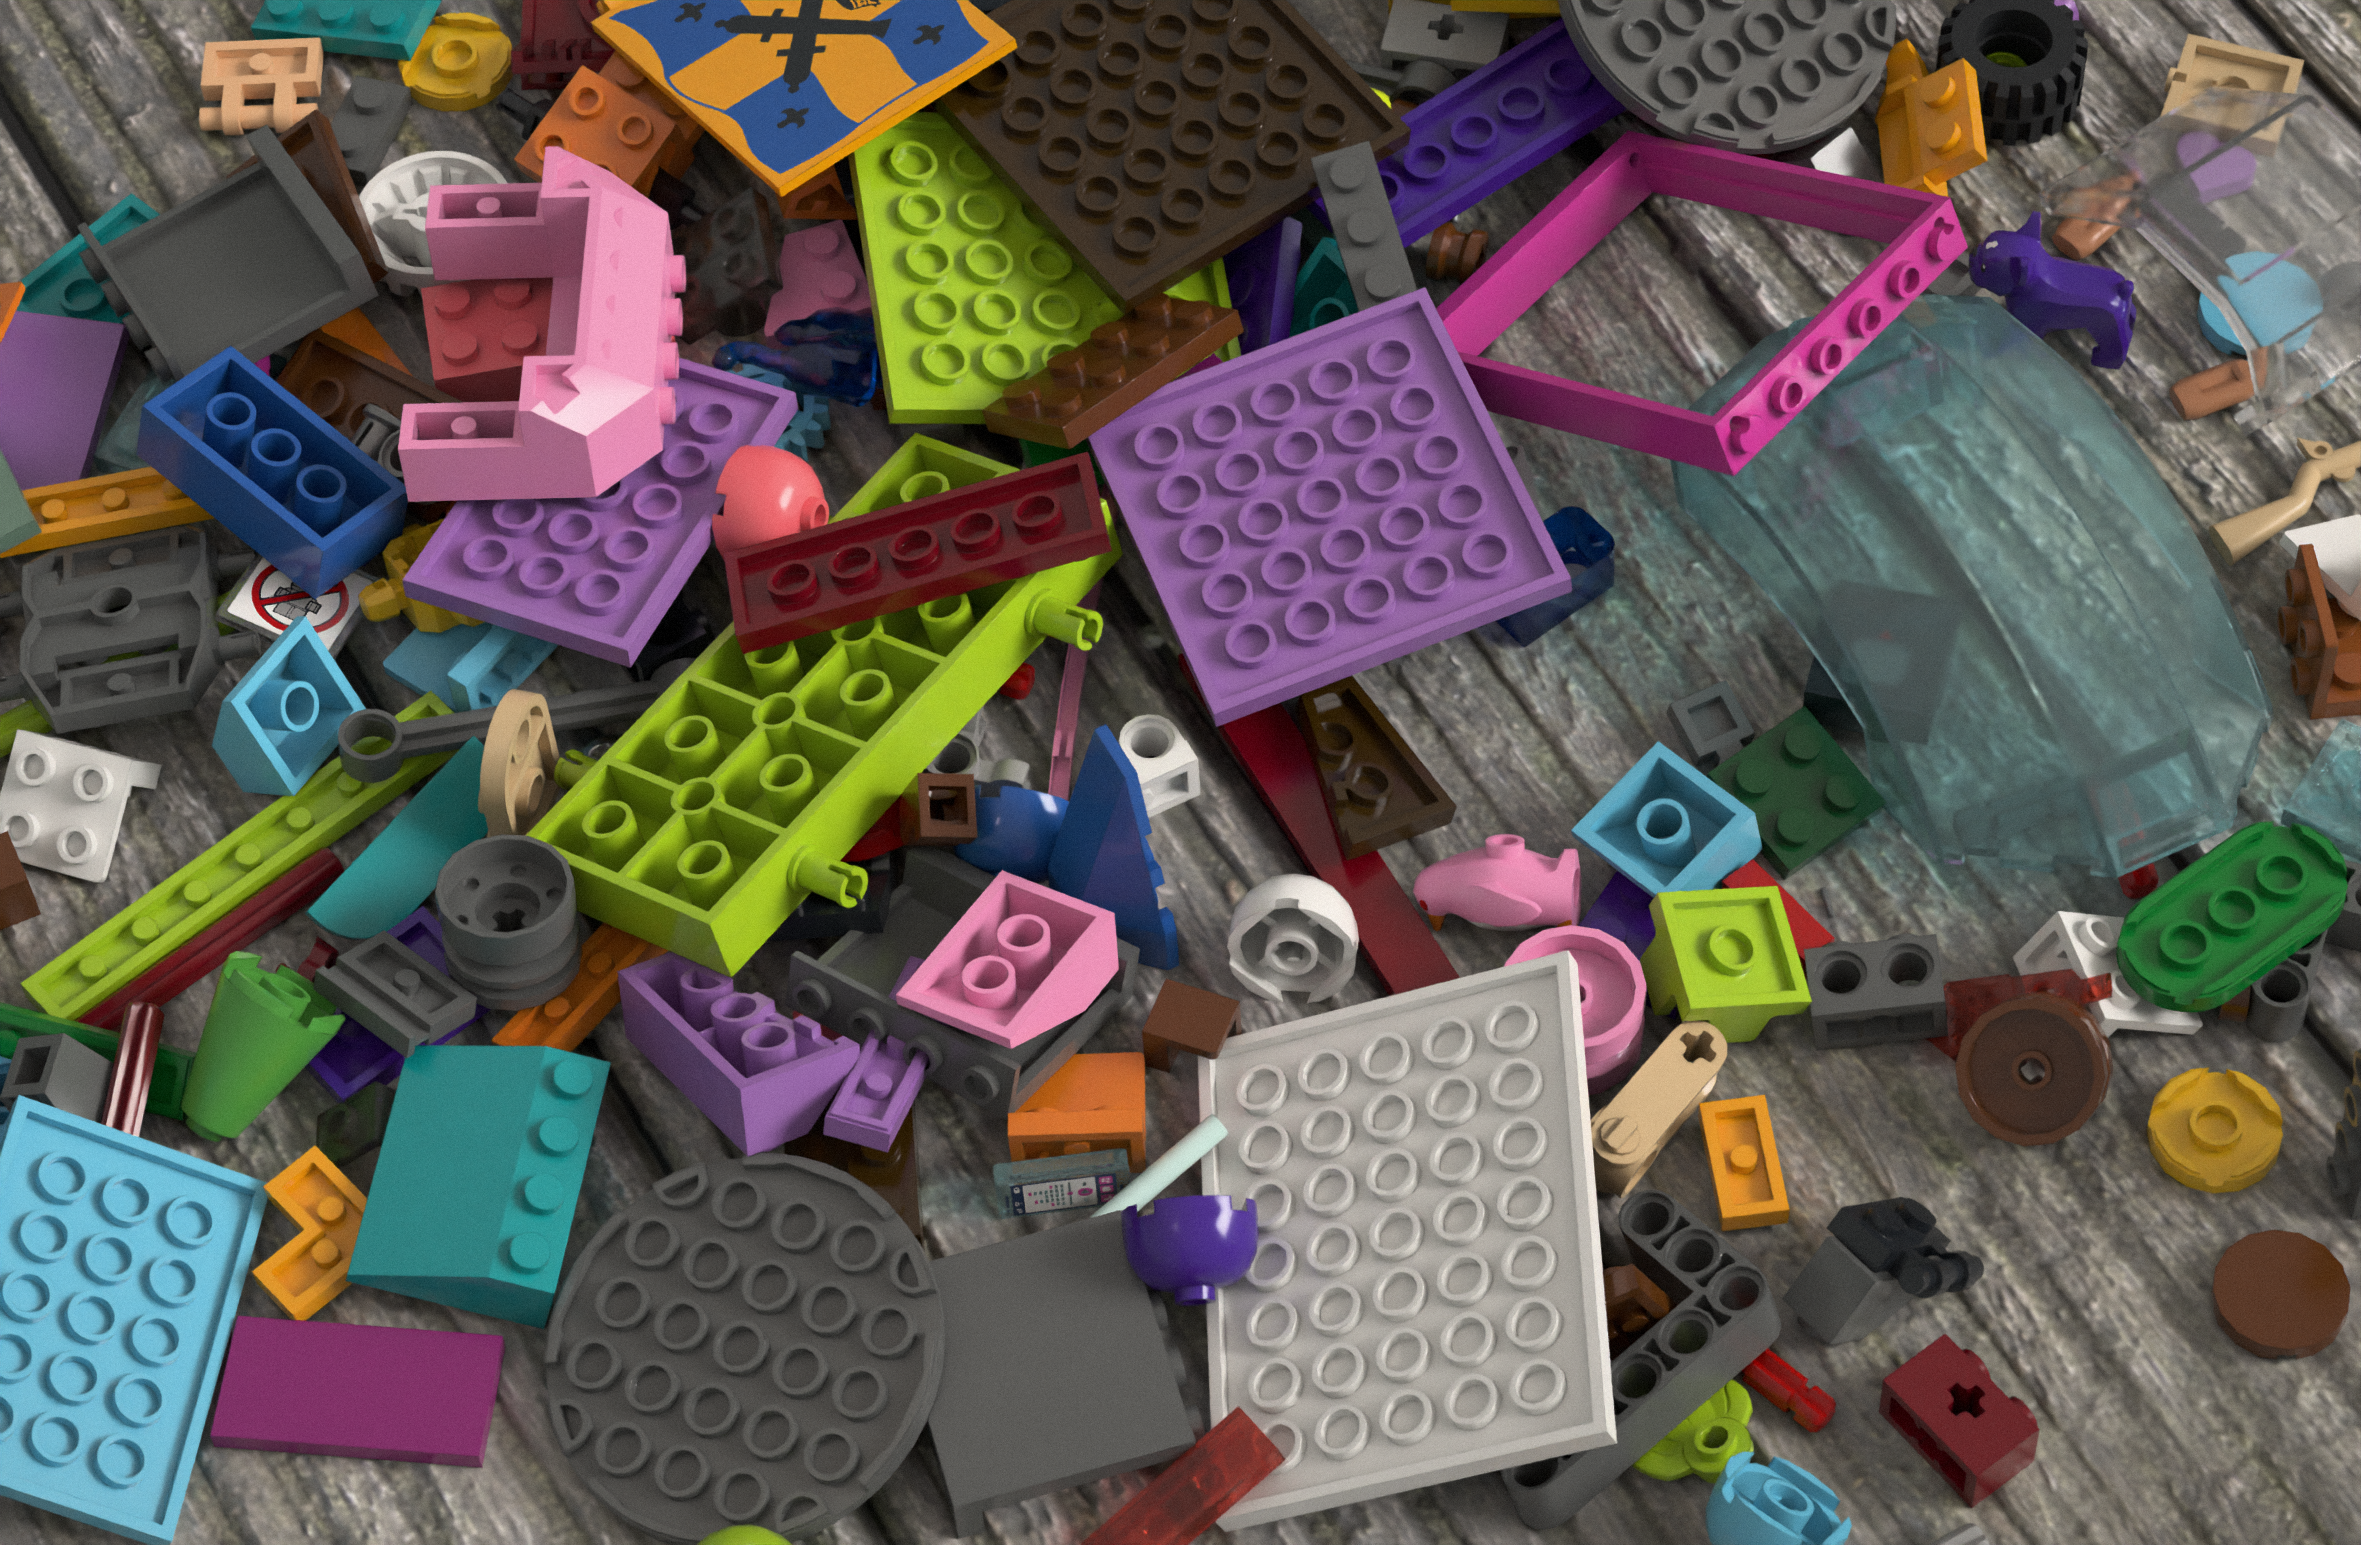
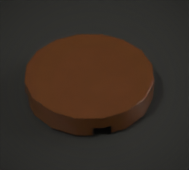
M2273 1229L2248 1234L2227 1248L2215 1267L2211 1298L2214 1303L2213 1312L2219 1327L2236 1345L2263 1358L2277 1360L2278 1355H2296V1359L2313 1356L2334 1342L2346 1322L2351 1287L2342 1264L2324 1245L2301 1233Z

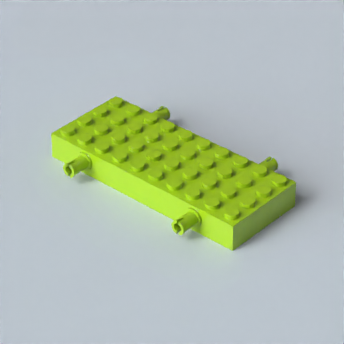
M915 432L835 516L829 515L828 524L1017 472L1020 469ZM1100 498L1112 551L745 654L742 653L737 641L734 621H732L599 760L590 758L575 749L566 751L565 755L567 759L577 762V765L562 757L559 758L554 771L555 783L558 787L569 791L526 836L552 845L567 859L574 878L577 911L732 978L811 892L836 901L839 905L846 908L857 905L856 899L846 895L845 892L862 899L868 885L867 873L863 868L855 865L851 866L840 860L899 798L917 773L923 772L1047 636L1072 644L1083 651L1090 650L1092 644L1090 641L1082 639V637L1094 643L1098 642L1103 628L1100 613L1091 609L1086 610L1076 605L1123 555L1106 500Z

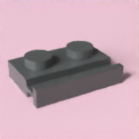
M385 930L337 957V963L332 968L327 969L322 966L316 969L313 990L405 1058L412 1056L415 1046L424 1042L426 1045H430L475 1017L477 997Z

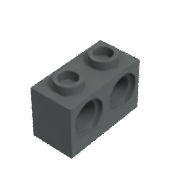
M1905 933L1892 936L1887 940L1862 943L1835 941L1822 947L1804 949L1808 989L1812 999L1810 1006L1816 1051L1948 1036L1937 934L1918 936ZM1906 980L1919 982L1912 986L1898 985V983ZM1838 988L1853 989L1852 991L1843 994H1837L1832 992L1833 990Z

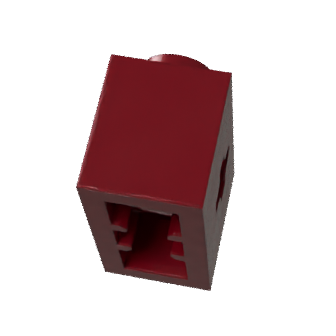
M1946 1333L1883 1379L1879 1413L1971 1508L1975 1507L2034 1462L2040 1429L2031 1410L2019 1398L2015 1396L2009 1398L1990 1379L1989 1371L1983 1361L1973 1351L1966 1348L1961 1350Z

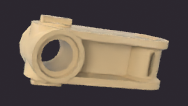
M1688 1021L1676 1027L1608 1105L1601 1108L1590 1120L1596 1190L1604 1193H1614L1619 1198H1624L1645 1175L1657 1155L1699 1108V1103H1703L1710 1095L1716 1083V1075L1727 1057L1726 1040L1724 1035L1715 1026L1704 1021Z

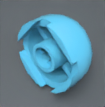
M1741 1452L1729 1458L1717 1478L1706 1506V1530L1712 1545H1844L1852 1527L1850 1518L1848 1516L1841 1524L1840 1519L1834 1513L1840 1500L1831 1489L1814 1475L1787 1460L1775 1456L1768 1467L1757 1463H1749L1755 1452Z

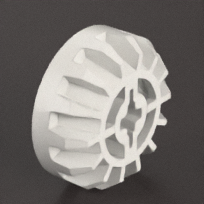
M430 151L400 159L377 173L364 187L359 198L389 272L379 281L388 283L391 292L405 297H409L417 287L421 298V288L467 281L435 280L425 231L430 186L508 184L496 168L486 161L469 154L454 151ZM402 257H417L425 267L406 265Z

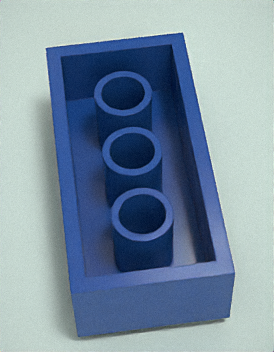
M229 346L142 405L136 454L314 599H317L383 551L391 540L402 536L408 504L405 484L232 346Z

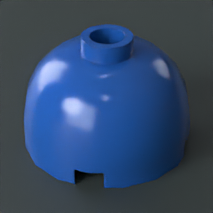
M974 785L977 838L971 844L952 846L955 856L995 877L1003 870L1037 884L1046 882L1048 880L1047 866L1069 801L1040 791L1011 786H1001L999 796L993 798L980 797L982 785Z

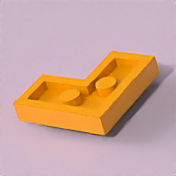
M316 1145L263 1186L268 1199L301 1233L254 1269L252 1273L256 1283L291 1320H308L352 1284V1282L346 1281L367 1202V1198Z

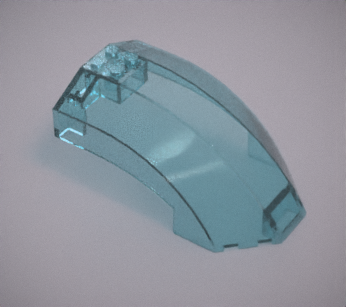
M1920 294L1735 476L1670 459L1677 504L1752 577L1803 638L1863 728L1871 783L1887 802L1883 809L1937 863L1963 865L1966 855L1999 858L2001 868L2053 872L2057 862L2090 865L2091 876L2118 878L2232 828L2238 812V796L2241 788H2247L2259 757V741L2263 732L2268 733L2274 714L2272 703L2252 651L2228 597L2199 540L2173 495L2142 448L2117 415L2080 373L1991 297ZM1816 316L1798 319L1791 323L1789 327L1767 335L1687 410L1714 416Z

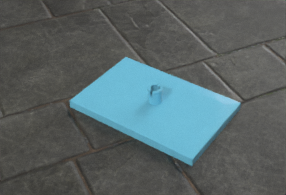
M19 1095L12 1105L0 1144L1 1496L148 1545L171 1544L268 1200L263 1188L267 1182Z

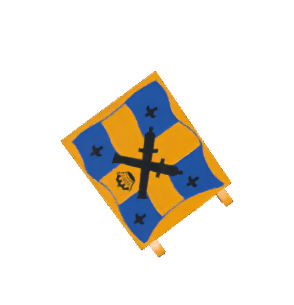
M599 0L596 5L601 16L591 22L594 31L781 197L1018 48L1014 37L968 0Z

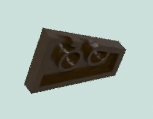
M1353 676L1299 695L1295 711L1347 861L1452 822L1457 807L1456 804Z

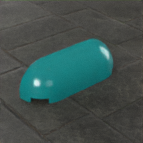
M474 735L305 912V915L312 922L329 934L350 940H367L383 930L387 932L411 915L432 893L437 885L439 871L455 852L475 840L482 839L487 834L488 826L485 814L480 813L478 809L484 745Z

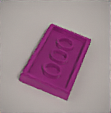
M237 1316L210 1433L214 1447L482 1468L506 1350L504 1338L501 1335Z

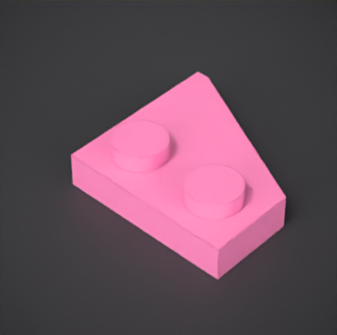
M841 219L785 235L764 327L768 352L807 341L805 326L811 317L809 340L816 339L815 329L818 332L825 330V336L831 334V322L836 315H839L837 332L874 322L868 282ZM828 311L826 320L816 323L819 315Z

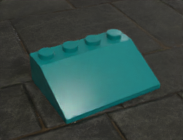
M415 1046L414 1054L404 1060L346 1281L544 1329L554 1298L611 1062L548 1046Z

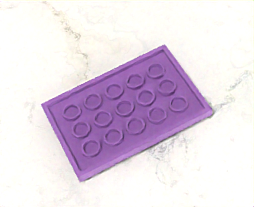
M679 358L678 380H668V387H674L676 419L675 424H667L664 427L663 450L597 497L456 501L402 579L405 596L631 668L714 540L712 517L713 514L723 516L726 495L716 494L715 492L719 477L728 459L739 447L744 445H767L774 447L798 410L796 392Z

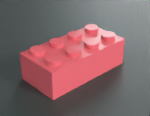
M553 277L473 279L421 288L436 389L462 402L519 401L524 356H546ZM672 336L671 342H676L675 336Z

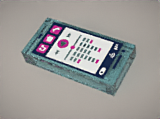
M1123 1148L1000 1163L993 1166L1000 1220L1102 1207L1130 1183L1127 1151Z

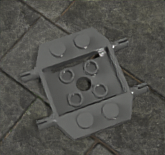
M189 524L54 548L22 566L21 590L0 594V619L24 615L26 626L20 638L19 674L0 677V703L22 698L25 701L31 700L34 708L57 734L195 709L219 673V665L225 664V661L262 655L257 629L220 636L218 617V582L223 581L224 577L252 573L260 563L258 553L252 548L219 553L216 544L210 545L205 531ZM127 606L121 611L110 613L111 609L115 607ZM179 643V650L164 652L170 645ZM134 651H138L140 654L146 655L120 661L103 663L109 656L118 655ZM76 662V664L82 666V668L58 672V665Z

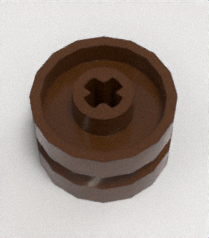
M2047 991L2015 994L1983 1013L1963 1037L1955 1069L1959 1096L1976 1123L1997 1139L2021 1146L2054 1144L2078 1131L2089 1120L2106 1098L2113 1074L2110 1042L2094 1015L2071 998ZM2036 1058L2041 1061L2045 1068L2044 1077L2038 1075L2031 1080L2026 1078L2021 1071V1068L2028 1063L2025 1059Z

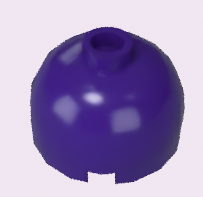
M1198 1195L1153 1200L1154 1214L1137 1217V1204L1128 1206L1121 1211L1124 1247L1127 1260L1138 1278L1153 1290L1174 1293L1176 1305L1197 1306L1216 1302L1215 1290L1237 1283L1250 1270L1257 1253L1259 1234L1257 1204L1253 1199L1246 1198L1241 1210H1232L1231 1196Z

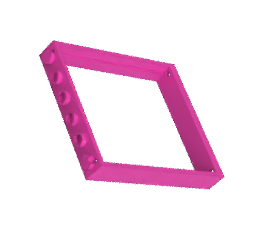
M1627 131L1443 301L1436 310L1487 411L1735 476L1958 258L1968 246L1950 197ZM1652 192L1890 244L1714 416L1478 356Z

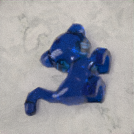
M840 307L818 309L805 319L789 320L773 332L776 340L784 345L793 347L786 352L771 349L756 342L735 341L719 347L711 361L714 368L723 371H729L735 365H755L766 371L785 376L801 394L818 398H829L854 407L865 405L873 397L875 388L884 389L873 316L870 313H856Z

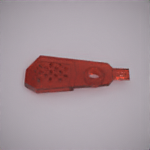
M2072 969L2013 977L2009 974L1948 982L1943 986L1948 1036L1925 1038V1040L1956 1062L1965 1034L1983 1013L2015 994L2054 989V994L2071 998L2083 1007L2084 1004L2112 997L2111 973L2081 979Z

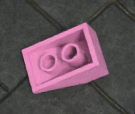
M1002 870L896 994L897 1004L1012 1049L1084 1012L1119 970L1115 913Z

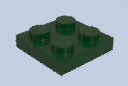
M1803 706L1724 761L1706 776L1755 812L1763 848L1760 852L1784 881L1881 813L1887 803L1806 706Z

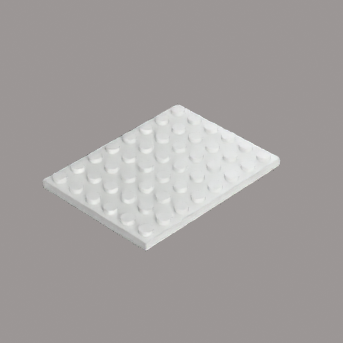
M1568 950L1232 1036L1226 1039L1218 1058L1211 1060L1198 1056L1200 1123L1210 1114H1213L1228 1131V1135L1201 1157L1202 1195L1231 1196L1232 1210H1241L1246 1198L1253 1199L1257 1204L1259 1228L1257 1253L1250 1270L1234 1285L1215 1290L1216 1302L1206 1304L1214 1521L1225 1532L1617 1443L1578 963Z

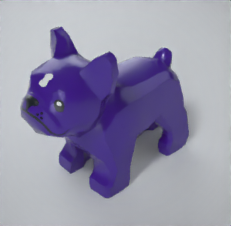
M2036 211L2032 212L2026 224L2016 232L1996 230L1984 242L1972 248L1969 253L1968 265L1971 281L1977 287L1985 288L1999 297L2004 296L2008 316L2014 325V328L2010 329L2007 345V353L2009 355L2034 359L2046 333L2085 328L2098 345L2093 347L2092 366L2120 369L2126 359L2136 321L2137 309L2132 303V293L2134 291L2132 281L2126 280L2122 274L2111 268L2050 256L2041 243V213Z

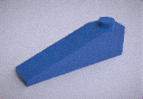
M1105 724L1093 731L1047 866L1049 888L1115 913L1116 937L1140 948L1138 964L1168 971L1179 966L1177 929L1173 913L1166 906L1158 910V896L1155 888L1165 884L1161 867L1154 860L1151 848L1145 838L1146 835L1152 833L1138 774Z

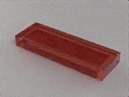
M1238 1406L1203 1436L1196 1445L1187 1450L1083 1541L1081 1545H1189L1286 1459Z

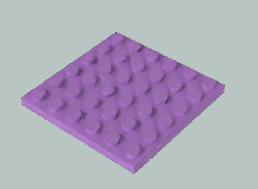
M1425 287L1167 383L1085 439L1216 727L1572 592L1571 577Z

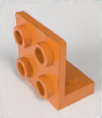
M1143 1053L1074 1054L1015 1113H1008V1142L1013 1177L1142 1173L1146 1170L1145 1057Z

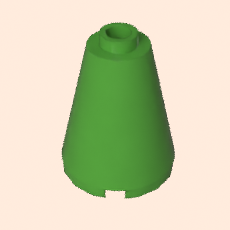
M235 951L229 954L222 966L181 1102L182 1110L189 1116L186 1121L188 1127L198 1135L215 1142H220L223 1136L229 1138L239 1137L338 1033L346 1020L345 1014L333 1015L337 1007L313 990V982L283 965H280L276 974L256 968L262 956L249 952Z

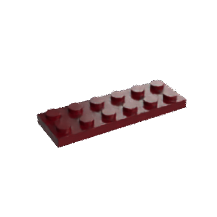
M1088 452L723 554L735 634L741 651L745 654L767 647H775L785 642L824 631L836 630L849 624L885 614L897 613L910 607L946 597L958 596L996 583L1022 578L1029 574L1057 566L1083 561L1093 556L1111 552L1112 548L1094 469Z

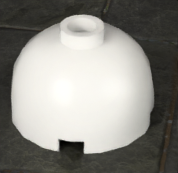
M1286 874L1273 876L1265 880L1245 895L1236 907L1231 919L1227 948L1230 953L1229 965L1233 975L1249 991L1275 1002H1283L1281 990L1311 992L1307 1003L1320 1002L1340 992L1354 974L1358 949V926L1352 909L1345 898L1332 885L1315 877Z

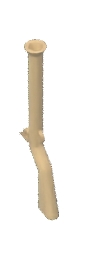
M2297 437V447L2307 459V462L2302 464L2297 471L2288 496L2209 527L2211 540L2229 566L2234 565L2292 522L2306 514L2321 481L2333 478L2338 482L2351 481L2355 476L2356 468L2361 466V440L2333 451L2332 446L2325 441L2314 442Z

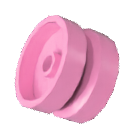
M1574 925L1546 929L1520 943L1506 961L1504 967L1567 950L1578 963L1588 1095L1602 1093L1624 1080L1640 1059L1644 1039V1011L1647 991L1641 963L1624 942L1600 929Z

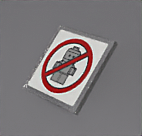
M257 553L216 612L215 620L241 632L257 629L260 640L272 645L297 616H306L335 660L364 616L358 594L366 586L380 578L357 569L317 599H314Z

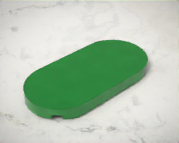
M2267 821L2243 827L2145 896L2128 911L2124 917L2116 948L2117 963L2123 978L2140 997L2156 1006L2172 1011L2200 1012L2226 1003L2323 933L2337 920L2344 907L2348 887L2346 880L2347 869L2341 852L2327 837L2308 826L2291 823L2290 828L2284 826L2273 827L2274 821Z

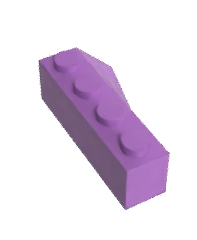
M673 952L617 971L626 1038L748 1157L757 1153L775 1150L785 1142L808 1134L860 1057V1046L858 1043L845 1036L832 1041L821 1035L819 1023L803 1015L791 1020L775 1012L774 1000L759 992L754 994L738 993L734 991L733 979Z

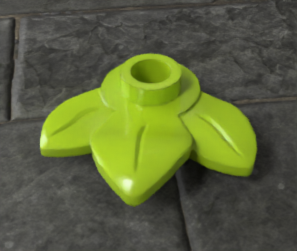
M1731 1379L1631 1466L1641 1473L1663 1481L1676 1480L1694 1473L1704 1481L1715 1484L1730 1457L1741 1452H1753V1442L1746 1428L1753 1411L1747 1391L1739 1383Z

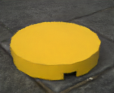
M447 13L435 17V24L428 26L411 61L398 60L401 80L404 86L410 87L412 98L422 106L442 112L467 111L485 105L501 94L513 77L511 50L513 47L508 35L506 37L501 32L500 26L492 19L473 13Z
M2209 1067L2188 1070L2170 1079L2154 1097L2146 1129L2151 1154L2166 1174L2184 1186L2212 1194L2237 1192L2261 1181L2277 1161L2283 1137V1121L2280 1107L2264 1086L2244 1073L2226 1069L2225 1074L2219 1072L2208 1073Z

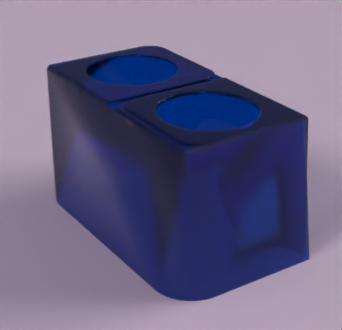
M1564 507L1543 521L1559 555H1561L1560 557L1564 565L1578 564L1587 568L1571 579L1572 592L1496 620L1524 648L1614 586V538L1590 514L1580 507Z

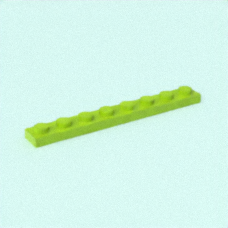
M430 690L394 717L398 722L452 714L454 712ZM365 737L353 745L351 749L363 755H375L387 750L392 743L381 737ZM460 749L404 758L400 770L387 780L375 783L361 782L350 777L344 771L339 755L314 773L295 796L283 795L20 983L25 997L41 1013L72 1021L76 1020L314 852L331 845L449 760Z

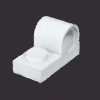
M1146 714L1135 717L1125 724L1120 732L1119 745L1137 771L1148 818L1201 795L1198 758L1187 740H1184L1177 727L1169 719L1160 715ZM1148 756H1158L1154 758H1144Z

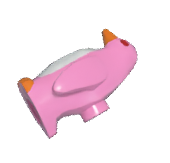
M1511 834L1490 836L1485 840V847L1450 856L1424 868L1416 877L1413 893L1420 907L1427 913L1435 931L1441 930L1448 913L1456 914L1479 928L1498 931H1524L1547 925L1557 928L1569 925L1578 926L1581 915V868L1577 849H1564L1558 858H1550L1525 849V840L1520 836Z

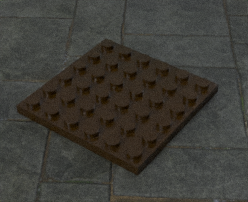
M1011 0L986 15L1015 38L1018 48L930 103L1124 315L1133 311L1136 306L1165 292L1321 198L1311 165L1312 157L1369 141L1377 164L1407 146L1411 134V129L1287 0Z

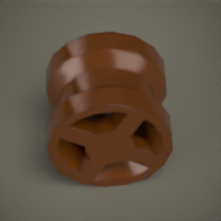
M1446 222L1436 228L1428 250L1426 278L1434 281H1441L1445 277L1456 279L1461 286L1485 263L1489 239L1488 231L1474 229L1469 233L1457 231L1454 224Z

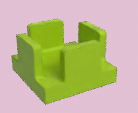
M1778 886L1658 892L1649 904L1656 935L1641 956L1640 963L1653 1012L1656 1016L1669 1015L1677 1004L1682 1022H1707L1715 1026L1724 1035L1726 1043L1749 1042L1756 1039L1772 1017L1803 1014L1812 1002Z

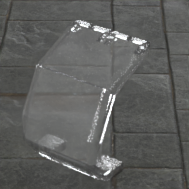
M2218 86L2208 87L2039 193V200L2049 215L2136 229L2219 308L2247 354L2256 401L2233 415L2246 436L2284 415L2361 365V139L2313 95Z

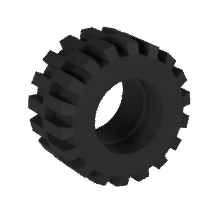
M1969 0V4L1959 2L1952 9L1951 17L1944 19L1938 40L1935 71L1962 58L1976 70L1985 142L1990 143L1991 139L2003 140L2002 145L2015 146L2016 140L2022 139L2028 144L2039 142L2042 133L2053 136L2061 131L2062 122L2070 123L2075 116L2076 106H2080L2088 39L2084 38L2085 29L2081 21L2073 20V11L2066 5L2056 6L2054 5L2055 0ZM2002 65H2013L2018 67H2006Z

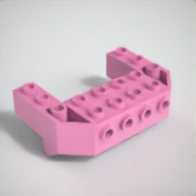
M558 146L545 147L542 183L431 185L425 231L435 280L553 277L546 356H524L519 401L403 404L398 453L408 502L599 496L663 450L664 427L667 424H675L674 387H668V380H678L679 378L677 342H671L672 336L682 335V303L680 298L675 299V292H685L686 265L684 255H674L668 213L610 171Z

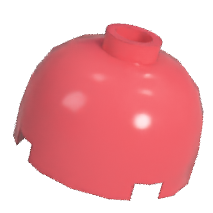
M744 445L739 447L728 459L719 477L715 492L716 494L726 495L723 516L713 514L712 529L716 548L723 560V553L828 524L829 506L824 498L822 485L812 466L801 457L773 446Z

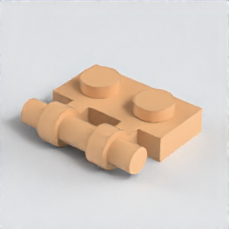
M298 38L205 42L201 77L202 93L205 101H222L221 107L200 108L199 123L201 131L223 130L225 136L244 135L245 129H259L268 125L269 128H275L277 134H283L315 109L318 110L317 103L296 104L297 97H320L324 58L321 39ZM274 98L273 105L245 106V100Z

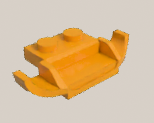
M1906 38L1894 44L1888 54L1886 61V85L1880 97L1875 116V123L1878 126L1884 184L1948 197L1947 180L1987 162L1976 70L1962 58L1929 74L1918 51Z

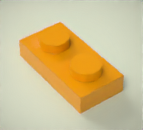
M1765 1095L1699 1103L1698 1119L1721 1231L1788 1223L1790 1209Z

